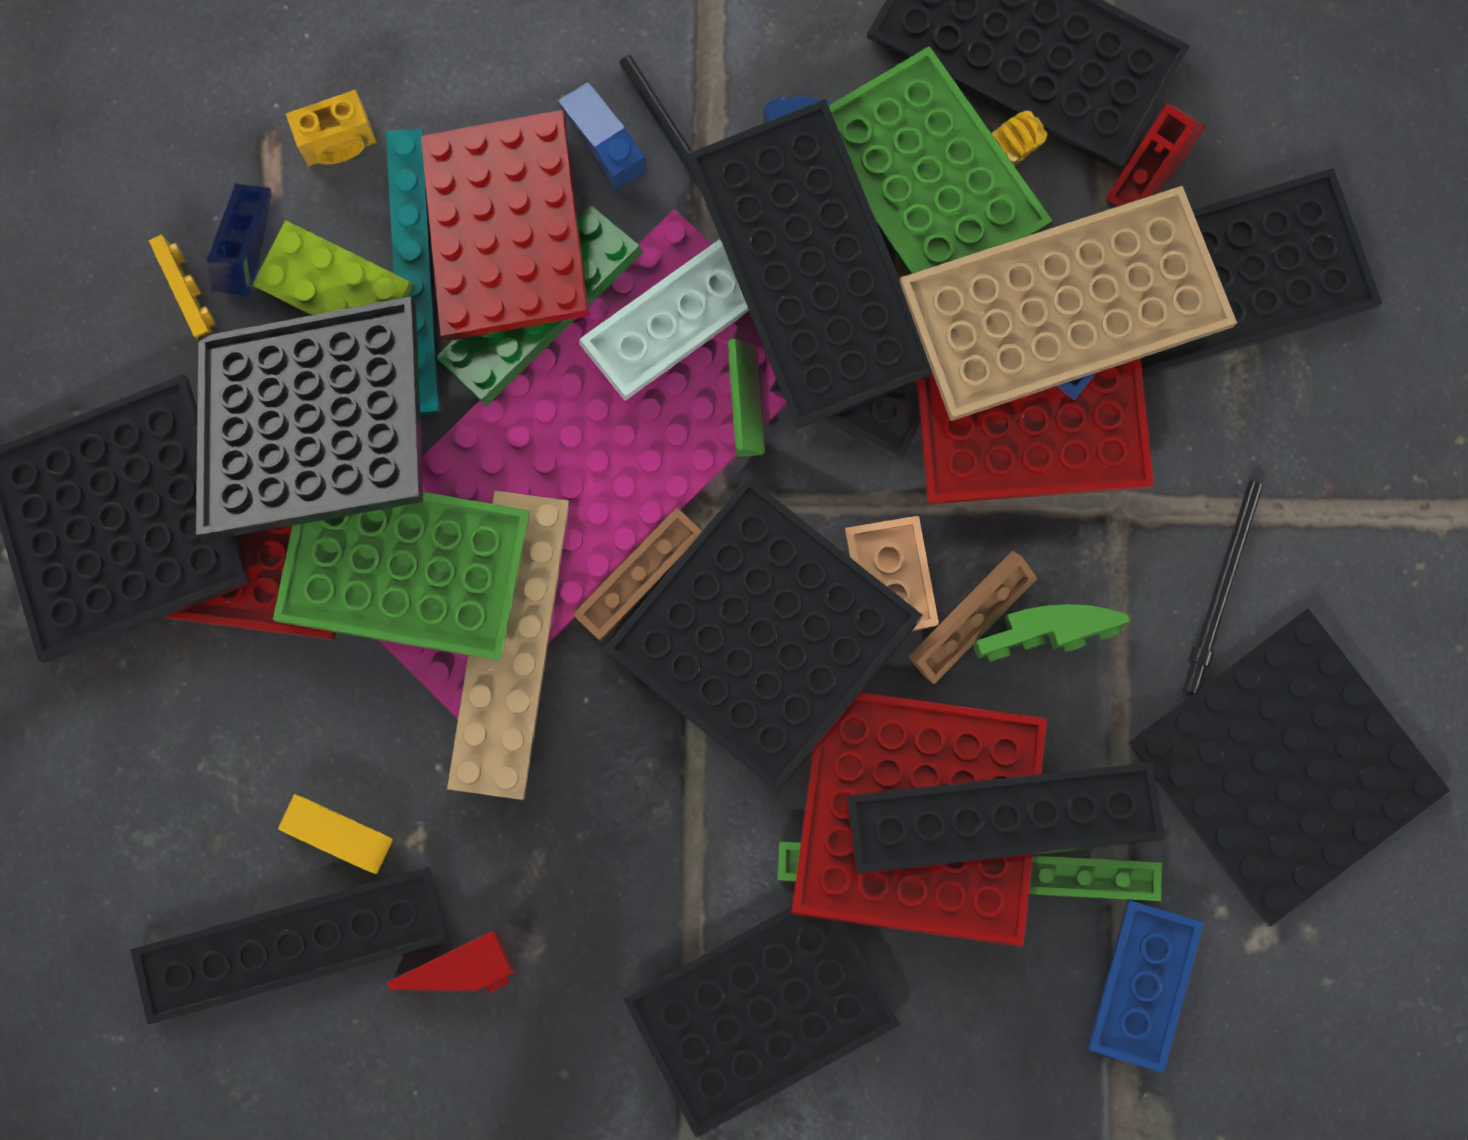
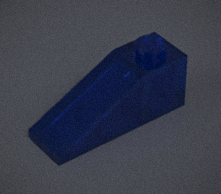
M235 183L206 259L212 291L244 296L249 295L258 270L272 195L271 188Z

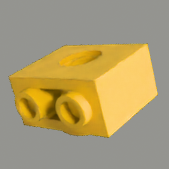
M356 89L286 113L297 148L308 166L317 163L328 165L344 162L360 154L366 146L377 143L366 110Z

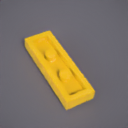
M162 234L148 240L194 337L198 340L200 336L213 334L211 328L216 326L215 320L207 306L201 308L196 296L201 294V291L191 274L185 275L181 264L185 263L186 260L177 243L170 244Z

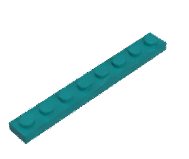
M422 128L386 131L393 273L414 284L408 297H412L416 303L420 416L440 414L437 359L435 358L437 353L429 214L421 137L424 135Z

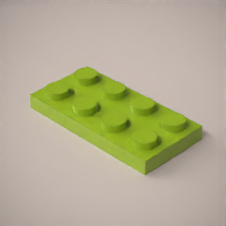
M285 220L252 284L256 288L310 315L405 298L409 296L414 286L410 281Z

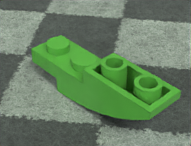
M1065 604L1030 608L1007 614L1003 619L1007 631L977 640L973 647L978 659L987 656L989 662L1011 655L1010 648L1023 644L1024 649L1028 650L1046 643L1045 637L1049 636L1053 650L1064 647L1065 652H1070L1086 646L1085 639L1099 635L1102 641L1122 634L1120 627L1125 626L1130 620L1128 614L1090 605Z

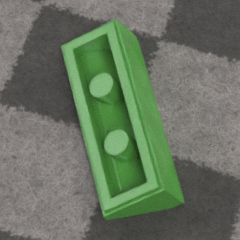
M729 339L728 358L736 455L738 457L763 455L765 448L757 349L752 344L737 339Z

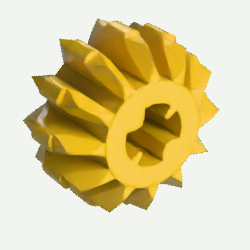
M1031 111L1018 113L992 132L993 137L1013 165L1019 164L1044 143L1048 134L1043 128L1044 125Z

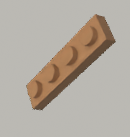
M676 508L573 613V616L601 642L669 572L700 535L702 530Z
M1012 550L908 656L928 681L935 684L1038 579L1023 557Z

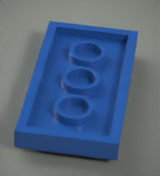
M1127 900L1087 1050L1164 1073L1204 922Z

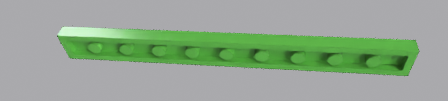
M779 842L777 881L795 882L800 843ZM1033 856L1029 894L1159 902L1161 901L1162 863Z

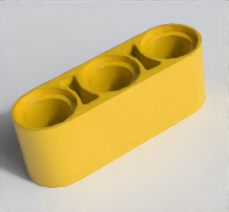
M297 794L293 795L278 827L280 831L374 874L378 873L393 842L392 838Z

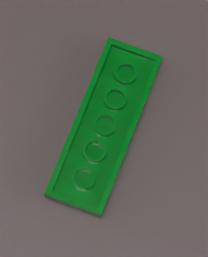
M593 206L578 218L588 306L643 253L640 245ZM576 318L455 339L435 358L487 406Z

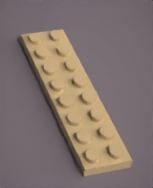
M494 490L492 504L529 510L530 516L502 662L468 656L447 789L525 800L570 503L568 500Z

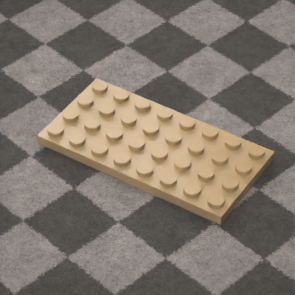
M1183 186L901 277L899 280L950 421L1232 328L1237 323Z

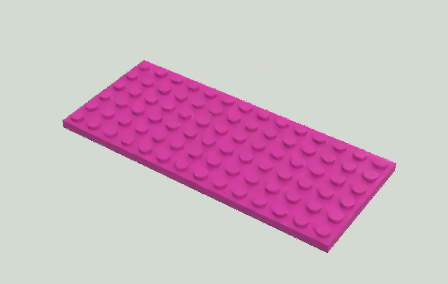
M675 209L638 244L643 253L588 306L589 316L576 318L487 406L479 401L422 457L423 492L489 504L493 502L494 490L569 501V512L548 645L575 619L573 613L676 508L682 512L737 456L728 358L729 339H737L752 344L757 349L763 429L787 406L783 398L769 391L775 380V375L749 312L626 401H624L580 346V338L712 245ZM379 640L458 719L468 656Z

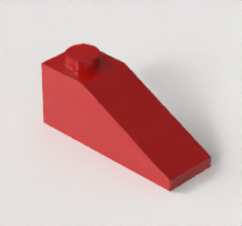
M1166 104L1107 194L1106 199L1116 206H1121L1155 195L1187 157L1206 128V125L1180 108Z
M491 931L387 982L390 990L478 991L486 987L490 994L510 984L507 976L516 972L497 931Z

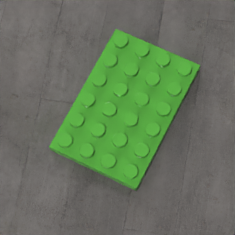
M930 46L829 105L881 235L908 275L1042 232L1051 227L1053 221Z
M423 492L422 503L293 525L273 620L285 624L502 662L530 512L529 510Z

